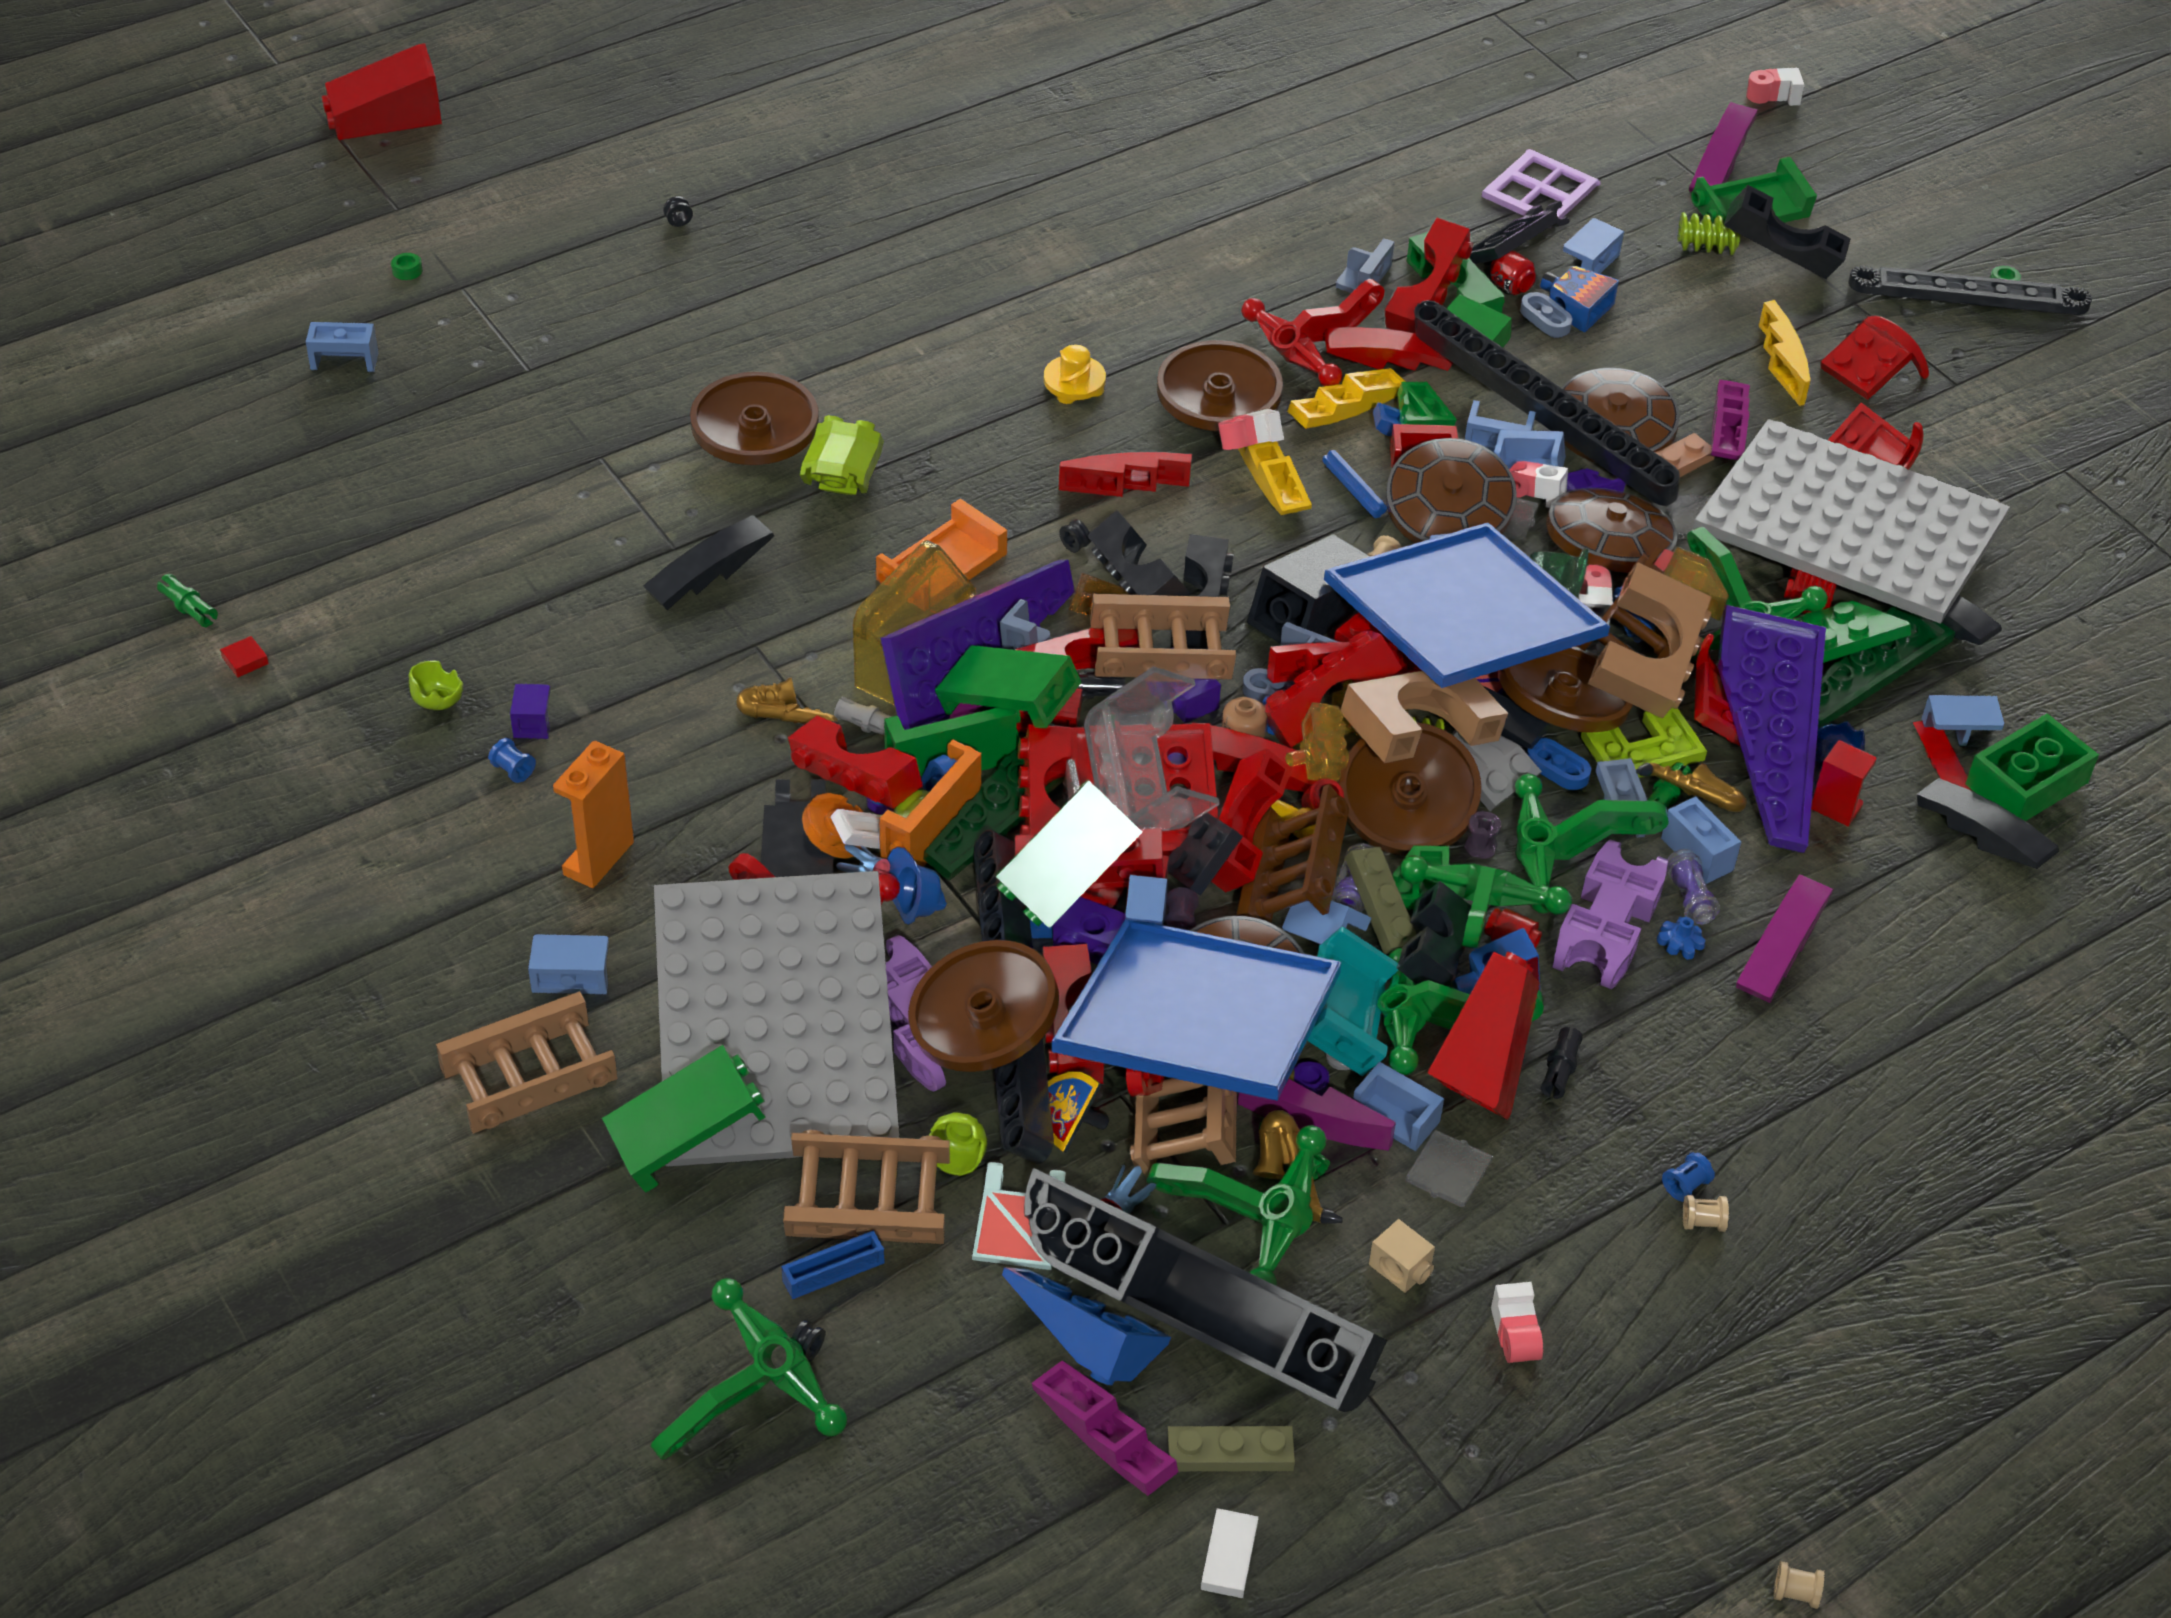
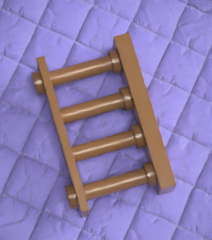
M1093 594L1090 615L1091 628H1104L1105 647H1098L1095 676L1232 679L1236 650H1222L1220 631H1226L1230 610L1229 597ZM1118 629H1138L1140 648H1120ZM1152 629L1172 630L1174 649L1153 648ZM1186 630L1206 631L1208 649H1188Z
M580 991L436 1044L440 1068L445 1078L460 1074L474 1101L466 1104L470 1129L473 1134L484 1129L494 1128L500 1123L592 1088L602 1087L608 1082L617 1079L615 1055L612 1050L596 1055L583 1030L589 1024L586 1002ZM568 1034L582 1061L561 1069L547 1041ZM532 1047L546 1075L524 1082L511 1054ZM496 1060L510 1088L488 1096L475 1068Z
M1171 1078L1163 1080L1161 1091L1148 1096H1136L1134 1144L1130 1147L1134 1166H1140L1147 1178L1151 1165L1157 1163V1159L1204 1148L1212 1151L1221 1165L1236 1162L1237 1092L1208 1086V1097H1204L1203 1102L1158 1112L1159 1097L1207 1085ZM1207 1117V1128L1203 1129V1133L1157 1143L1158 1128Z
M818 1130L792 1133L793 1156H803L799 1203L795 1206H785L783 1222L786 1236L853 1239L874 1230L879 1241L944 1244L945 1216L934 1211L937 1163L950 1164V1141L942 1140L936 1136L908 1139L828 1135ZM819 1157L843 1158L839 1205L834 1208H818L815 1205ZM858 1159L882 1160L878 1207L874 1210H858L854 1207ZM898 1161L921 1162L918 1209L914 1212H898L894 1209Z

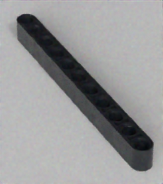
M1427 300L1422 301L1415 307V333L1421 341L1527 415H1529V411L1536 412V421L1550 431L1564 432V440L1655 504L1667 506L1676 502L1679 496L1680 473L1673 464L1439 303Z
M991 829L986 830L978 837L974 846L982 941H1013L1033 949L1030 919L1023 913L1027 906L1017 897L1011 901L996 887L1000 882L996 878V874L1015 857V842ZM1042 1038L1037 1045L1023 1056L1006 1065L994 1068L1002 1147L1005 1151L1035 1164L1043 1163L1049 1157L1054 1145Z

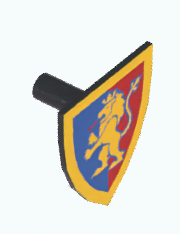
M1067 1072L1055 1076L1048 1081L1054 1145L1064 1153L1069 1149L1082 1122L1100 1130L1106 1129L1109 1124V1117L1107 1115L1090 1109L1102 1084L1082 1072Z

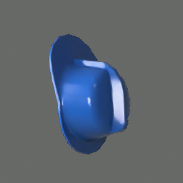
M897 847L893 849L887 859L890 862L889 874L894 875L898 879L901 889L897 898L892 901L900 912L903 922L910 925L918 917H927L935 911L945 909L947 903L937 872L917 865L905 848Z

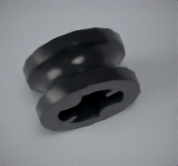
M672 197L664 204L663 212L672 226L681 227L691 221L693 211L684 197ZM678 209L679 211H682V212L678 214L677 212H674V211H676V210Z
M1072 520L1069 525H1064L1059 530L1060 539L1070 552L1076 553L1082 547H1086L1091 543L1087 536L1090 532L1080 520Z
M804 1320L796 1328L791 1338L801 1345L804 1355L810 1362L820 1351L826 1331L821 1327L813 1329L812 1322Z

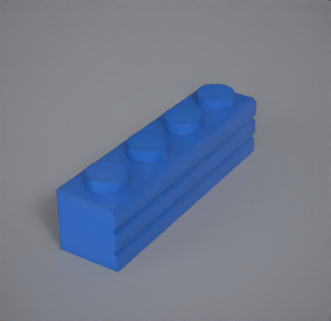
M873 1230L781 1266L782 1280L791 1298L795 1299L884 1264V1248Z

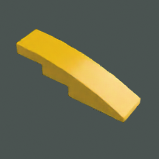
M1775 300L1764 302L1759 328L1766 335L1763 348L1771 356L1768 369L1799 406L1805 405L1811 380L1808 361L1800 338Z
M1391 368L1345 374L1340 385L1318 387L1314 398L1291 401L1287 412L1305 429L1332 424L1376 407L1378 402L1384 404L1397 397L1401 382L1406 381Z
M1268 441L1238 449L1254 480L1280 515L1311 509V501L1290 456L1283 455L1277 441Z

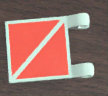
M989 1162L972 1260L1051 1270L1052 1265L1043 1259L1030 1239L1032 1233L1029 1219L1024 1214L1026 1193L1001 1190L1004 1178L1003 1164ZM1050 1171L1049 1176L1065 1183L1066 1173L1064 1171Z

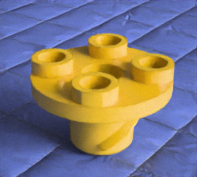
M1074 344L1065 347L1063 350H1060L1061 357L1052 360L1045 367L1044 384L1052 394L1057 396V400L1063 404H1071L1075 400L1098 397L1104 393L1106 384L1105 369L1098 361L1090 358L1089 350L1082 345Z

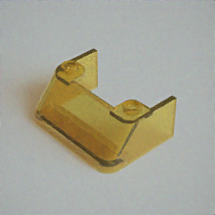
M929 540L923 541L859 606L854 616L855 687L894 706L895 703L881 638L977 596L974 585L941 546Z

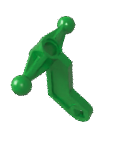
M1703 526L1688 532L1687 541L1693 556L1714 576L1726 605L1791 620L1804 610L1817 612L1826 606L1828 596L1825 590L1818 586H1811L1805 589L1801 598L1773 603L1752 601L1731 552ZM1721 628L1712 634L1714 638L1708 653L1719 649ZM1698 651L1695 656H1691L1690 661L1697 663Z
M1527 773L1521 775L1515 782V792L1518 797L1523 799L1516 828L1518 842L1515 853L1517 859L1523 864L1531 883L1546 891L1551 888L1549 884L1555 860H1570L1611 834H1656L1664 830L1669 824L1667 808L1660 802L1598 800L1557 826H1553L1537 798L1540 796L1543 788L1540 778L1534 774ZM1542 904L1531 905V908L1538 913H1549Z
M1417 855L1406 857L1400 866V874L1408 883L1418 884L1425 879L1435 884L1441 881L1461 898L1473 901L1462 943L1464 947L1479 948L1488 905L1502 907L1542 904L1549 913L1554 915L1566 913L1572 905V896L1566 888L1554 886L1546 891L1505 870L1472 863L1430 866L1422 857Z
M1397 948L1390 952L1388 957L1398 963L1402 948ZM1398 970L1393 975L1389 988L1381 994L1377 1003L1384 1016L1386 1031L1394 1046L1388 1060L1390 1068L1402 1075H1409L1414 1072L1419 1062L1417 1052L1412 1048L1416 1033L1424 1027L1426 1022L1451 1030L1470 994L1430 980L1415 985L1411 979ZM1539 989L1531 1022L1538 1019L1544 1010L1543 996Z
M1315 1125L1301 1128L1296 1135L1295 1143L1299 1150L1297 1156L1280 1183L1269 1188L1265 1193L1209 1168L1162 1163L1151 1165L1146 1182L1148 1184L1155 1183V1189L1160 1192L1176 1196L1205 1198L1262 1223L1259 1267L1251 1270L1250 1273L1277 1286V1279L1273 1273L1293 1239L1303 1234L1312 1223L1313 1211L1309 1205L1311 1202L1314 1155L1321 1153L1326 1147L1327 1138L1324 1131Z
M723 1278L716 1282L712 1288V1300L719 1309L732 1312L748 1351L754 1358V1363L708 1390L660 1433L650 1446L661 1460H665L672 1456L714 1418L757 1393L771 1380L778 1388L816 1414L815 1425L821 1434L833 1437L842 1433L847 1425V1415L842 1407L834 1403L828 1404L825 1400L801 1345L793 1338H790L782 1327L743 1301V1288L738 1281L732 1278ZM781 1345L785 1349L787 1357L783 1366L776 1368L772 1363L771 1355L773 1350Z

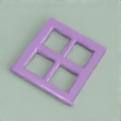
M1528 149L1482 191V197L1525 216L1527 211L1533 207L1528 204L1541 193L1562 202L1563 206L1557 211V216L1560 219L1595 187L1599 186L1600 181ZM1533 162L1552 170L1542 181L1522 173ZM1560 175L1581 183L1570 194L1550 186ZM1512 181L1532 189L1521 200L1500 192Z

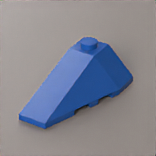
M1005 1267L1002 1276L1075 1361L1091 1370L1090 1376L1098 1382L1113 1385L1114 1381H1132L1170 1342V1336L1135 1317L1126 1315L1123 1318L1113 1313L1104 1312L1106 1307L1104 1303L1076 1295L1071 1298L1072 1290L1029 1269Z

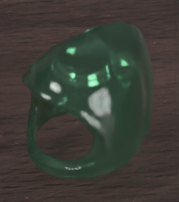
M1582 549L1578 557L1565 553L1536 551L1530 554V559L1577 598L1585 580L1588 549Z

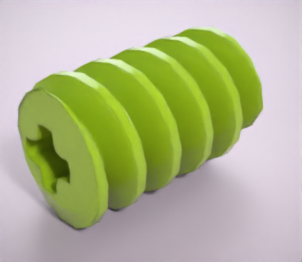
M1681 213L1677 241L1681 242L1683 251H1686L1689 244L1693 243L1695 252H1698L1701 245L1705 244L1707 253H1710L1713 246L1717 245L1718 254H1722L1726 246L1729 247L1730 255L1735 254L1741 235L1725 227L1721 216H1716L1712 224L1709 215H1704L1700 223L1698 214H1692L1688 221L1686 213Z

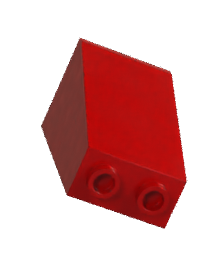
M425 43L415 45L325 83L327 95L321 96L329 130L335 129L338 140L442 124L436 77Z
M1507 951L1505 957L1493 952L1428 1071V1074L1441 1085L1506 1120L1509 1119L1512 1113L1540 982L1532 974L1534 969L1527 965L1528 962Z

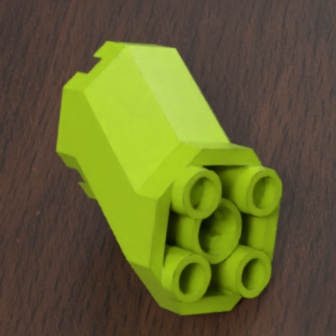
M825 416L824 422L817 424L815 437L802 462L801 479L808 485L812 484V480L820 482L819 489L827 492L856 495L857 488H859L861 493H867L869 480L882 453L884 440L881 433L874 431L875 425L868 421L857 420L856 424L843 422V419L836 416Z

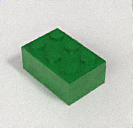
M2046 713L1975 755L1965 785L1976 794L2002 806L2017 817L2027 821L2088 784L2099 754Z

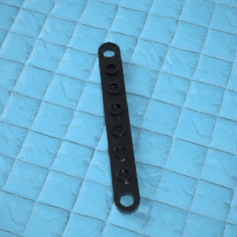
M1862 265L1853 268L1848 281L1849 286L1853 290L1866 294L1975 304L1984 307H2005L2013 310H2034L2043 313L2085 314L2089 311L2093 298L2088 290L2084 292L2085 289L2079 290V287H2076V289L2074 287L2062 288L2061 285L1888 267L1873 269V267L1868 268L1866 265L1865 268Z

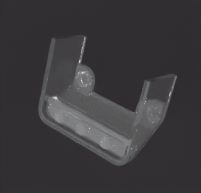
M1155 666L1091 708L1086 716L1084 729L1095 786L1139 829L1161 828V831H1170L1185 827L1220 804L1217 797L1178 786L1167 792L1157 738L1165 734L1173 724L1174 714L1171 701L1194 687L1195 680Z

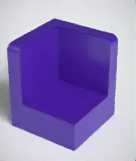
M515 684L510 711L513 738H549L550 725L547 710L550 697L549 685Z

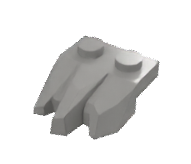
M1456 730L1452 733L1469 750L1478 766L1481 777L1480 801L1489 811H1492L1516 793L1515 782L1521 775L1530 773L1538 776L1542 772L1520 745L1503 736H1500L1499 741L1470 746Z

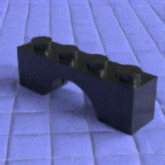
M1747 185L1730 203L1724 223L1725 227L1824 279H1827L1845 261L1851 238L1826 225L1815 229H1799L1787 225L1776 216L1773 210L1774 198Z
M1118 510L1087 535L1095 545L1091 551L1103 565L1109 561L1105 567L1117 581L1122 577L1124 578L1119 584L1129 595H1191L1160 558L1151 563L1138 565L1140 556L1147 544Z
M1189 535L1185 556L1184 581L1196 586L1201 591L1198 596L1221 597V595L1228 594L1230 576L1225 575V572H1232L1234 553H1228L1229 539ZM1186 630L1188 649H1208L1206 631ZM1171 631V645H1170V648L1174 647V646H1173L1172 631Z

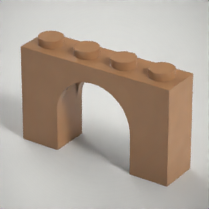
M1638 562L1626 577L1616 605L1654 623L1663 632L1668 641L1669 657L1662 659L1648 658L1609 641L1597 657L1588 684L1660 718H1664L1671 708L1677 709L1685 694V691L1681 689L1682 683L1688 680L1694 664L1690 663L1691 656H1695L1703 640L1702 637L1698 636L1700 629L1703 630L1711 616V611L1707 610L1711 596Z
M1423 671L1348 684L1340 713L1384 763L1414 757L1422 729L1405 711L1406 709L1424 710L1444 718L1470 746L1499 741L1508 712L1476 678L1441 688Z

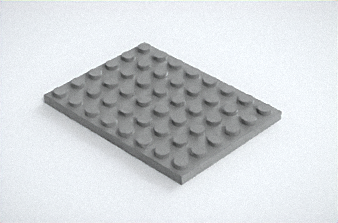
M1768 419L1694 521L1693 530L1703 526L1718 540L1800 571L1802 570L1816 577H1821L1829 582L1941 624L2005 521L2010 506L1999 503L1994 499L1968 492L1964 488L1938 481L1934 477L1913 472L1903 466L1880 460L1873 455L1855 451L1843 444L1833 443L1812 433L1789 427L1782 422Z
M878 871L654 885L662 1081L719 1046L724 1045L732 1057L739 1054L747 1066L750 1074L744 1078L748 1084L754 1082L765 1099V1102L760 1104V1107L766 1116L763 1120L758 1121L753 1113L746 1115L666 1164V1167L803 1157L793 1156L791 1137L792 1133H802L805 1130H818L828 1135L899 1138Z

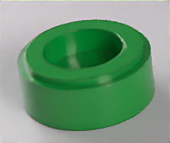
M401 253L391 260L392 274L397 279L412 280L419 277L423 272L421 258L416 254Z
M2003 265L1993 268L1990 278L2020 281L2021 274L2015 268Z

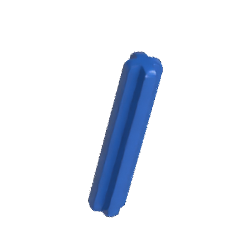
M1330 450L1327 455L1323 456L1322 461L1374 518H1380L1382 514L1386 513L1387 506L1335 450Z

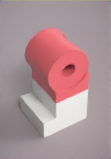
M1799 68L1766 69L1752 72L1749 76L1746 97L1751 102L1759 104L1769 101H1788L1789 106L1800 105L1804 82Z
M1265 409L1236 416L1233 419L1218 423L1222 449L1224 450L1239 449L1268 441L1284 440L1279 411Z
M1518 461L1509 469L1515 481L1517 497L1528 495L1530 497L1546 499V507L1550 508L1552 502L1558 496L1567 492L1568 468Z
M1589 565L1582 570L1578 599L1600 618L1603 617L1613 604L1611 574L1603 566Z
M1531 1282L1495 1286L1491 1310L1500 1346L1503 1348L1508 1363L1541 1360L1543 1356L1542 1333L1534 1309V1292Z

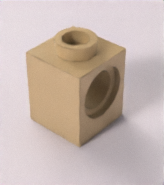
M1398 1219L1372 1242L1369 1265L1406 1293L1416 1283L1419 1285L1424 1283L1433 1272L1434 1265H1432L1435 1247Z

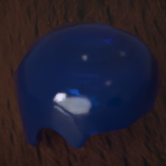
M1848 721L1838 725L1828 724L1819 728L1817 731L1815 761L1822 766L1825 758L1838 740L1865 751L1864 730H1855Z

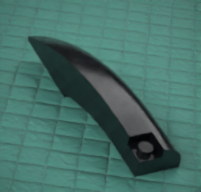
M1033 1168L1026 1188L1024 1214L1029 1219L1032 1233L1030 1239L1043 1259L1053 1267L1341 1412H1349L1357 1408L1372 1391L1376 1381L1370 1379L1388 1340Z

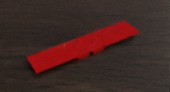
M1923 721L1913 722L1926 748L1925 752L1928 758H1931L1930 762L1933 768L1937 770L1940 778L1971 790L1965 785L1967 775L1944 730L1924 727Z

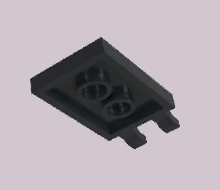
M1556 201L1549 204L1544 212H1542L1543 208L1541 205L1532 207L1522 218L1513 220L1473 245L1469 257L1470 260L1477 264L1500 259L1550 226L1559 227L1570 222L1568 217L1559 219L1557 216L1558 209L1563 206L1562 202Z
M776 779L775 805H764L761 864L775 877L833 874L834 857L816 847L810 841L803 828V812L811 801H791L790 780ZM811 780L812 801L817 795L826 793V780Z

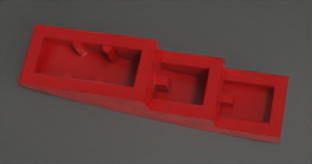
M1365 327L1327 328L1324 332L1327 353L1378 370L1383 369L1387 362L1414 371L1420 362L1446 371L1453 364L1449 359L1421 341L1416 336V333Z
M1128 452L1062 461L1059 466V490L1123 497L1124 489L1156 492L1157 483L1189 487L1192 454Z
M1350 642L1303 643L1270 647L1267 678L1272 683L1294 681L1303 672L1308 670L1314 671L1323 664L1322 659L1337 650L1342 651L1350 645ZM1388 644L1402 667L1393 676L1407 674L1409 658L1394 644ZM1348 679L1340 682L1344 686L1348 687V684L1358 683L1360 681L1356 679Z
M1210 725L1213 760H1216L1217 769L1220 771L1236 772L1240 760L1268 748L1292 767L1285 788L1287 790L1305 792L1318 780L1325 779L1329 772L1328 764L1295 749L1262 737Z

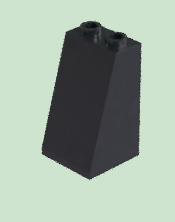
M1332 534L1263 566L1247 623L1280 644L1282 627L1286 622L1324 636L1356 610L1324 581L1325 570L1370 556Z

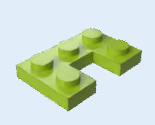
M1671 708L1664 718H1660L1648 711L1644 712L1642 722L1652 735V738L1629 743L1619 727L1605 732H1582L1581 734L1583 742L1596 762L1632 758L1636 770L1644 763H1656L1662 767L1670 766L1672 768L1678 762L1686 766L1705 761L1707 750L1678 708Z

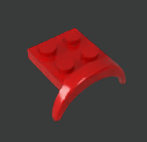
M1881 316L1865 318L1847 338L1821 361L1822 370L1867 400L1911 360L1921 378L1926 379L1929 376L1927 361L1916 341L1897 324Z
M1860 403L1828 441L1843 444L1847 448L1873 455L1880 460L1903 466L1909 470L1921 451L1924 433L1923 426L1919 422H1915L1911 437L1908 439L1871 409Z
M1709 633L1701 643L1697 655L1694 720L1725 737L1729 742L1740 746L1719 669L1713 663L1708 653L1714 635Z

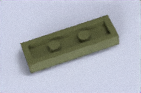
M1381 847L1351 851L1344 858L1367 914L1371 917L1370 921L1383 953L1390 954V952L1397 948H1403L1404 944L1417 935L1413 924L1410 923L1411 919Z
M1168 1426V1455L1176 1460L1179 1472L1294 1471L1295 1457L1292 1426Z

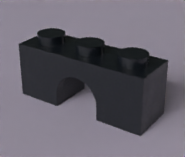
M1441 881L1416 900L1410 923L1421 932L1403 945L1397 966L1399 971L1416 984L1430 980L1444 986H1449L1458 975V961L1465 949L1462 943L1469 911L1472 906Z

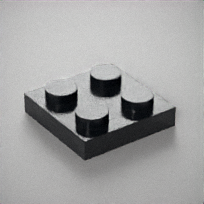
M1205 811L1201 817L1192 823L1189 828V834L1181 846L1175 848L1170 854L1168 873L1201 896L1243 836Z

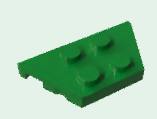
M1853 600L1841 602L1833 607L1817 612H1809L1801 617L1792 619L1826 627L1823 663L1911 635V625L1908 621Z

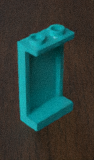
M1340 927L1319 946L1317 957L1341 962V973L1307 1041L1363 1077L1381 1062L1387 1054L1388 1046L1377 1040L1381 1015L1377 1003L1379 997L1385 991L1387 980L1398 971V963L1346 928Z

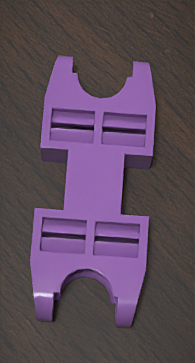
M1611 839L1596 854L1585 877L1581 898L1593 902L1590 910L1575 904L1571 905L1560 928L1552 967L1563 972L1565 967L1570 968L1576 962H1590L1596 965L1601 972L1600 985L1608 989H1613L1626 974L1637 950L1642 928L1630 925L1629 922L1632 917L1650 922L1661 897L1668 865V859L1660 856L1656 860L1652 859L1646 865H1631L1621 856V843Z
M896 935L886 940V948L890 960L886 962L890 1019L898 1028L893 1031L894 1053L917 1081L928 1090L934 1092L946 1085L943 1070L940 1065L931 1061L921 1051L911 1032L908 1020L912 994L921 978L932 966L914 945L904 937Z

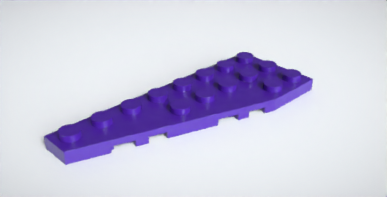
M1069 560L1054 561L881 638L895 708L904 730L949 719L950 715L945 713L935 689L971 645L1002 648L1000 621L1020 599L1028 602L1029 622L1035 623L1038 627H1040V623L1047 615H1053L1075 592Z
M1726 605L1722 617L1717 666L1768 843L1771 846L1804 853L1809 840L1826 627Z

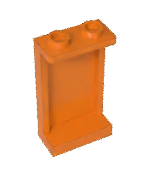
M960 498L951 504V520L892 560L883 553L879 554L876 557V580L882 586L891 589L901 596L905 602L924 612L1007 554V529Z
M955 740L948 744V757L950 759L954 758L957 762L906 818L887 809L879 818L880 858L888 859L893 849L902 847L911 854L917 865L924 867L927 864L923 860L925 850L947 824L957 817L960 809L966 802L972 800L980 790V752Z
M592 741L553 784V791L571 801L577 847L562 865L563 875L590 888H594L634 843L625 754L597 741Z

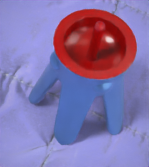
M1123 1165L1112 1190L1101 1201L1130 1214L1137 1204L1151 1195L1150 1192L1155 1189L1156 1184L1150 1183L1129 1197L1128 1195L1139 1178L1142 1169L1140 1166L1134 1167L1117 1188L1125 1170V1165Z

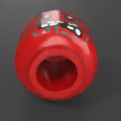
M1513 250L1500 259L1493 260L1491 263L1492 283L1511 295L1527 292L1535 282L1536 274L1533 262Z

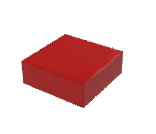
M252 636L220 649L222 659L237 678L269 664L267 655Z

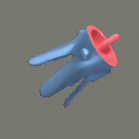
M845 844L846 851L860 860L859 865L843 862L836 865L839 870L848 873L878 871L880 875L890 872V862L887 859L873 855L864 846H860L863 849L862 851L853 845Z

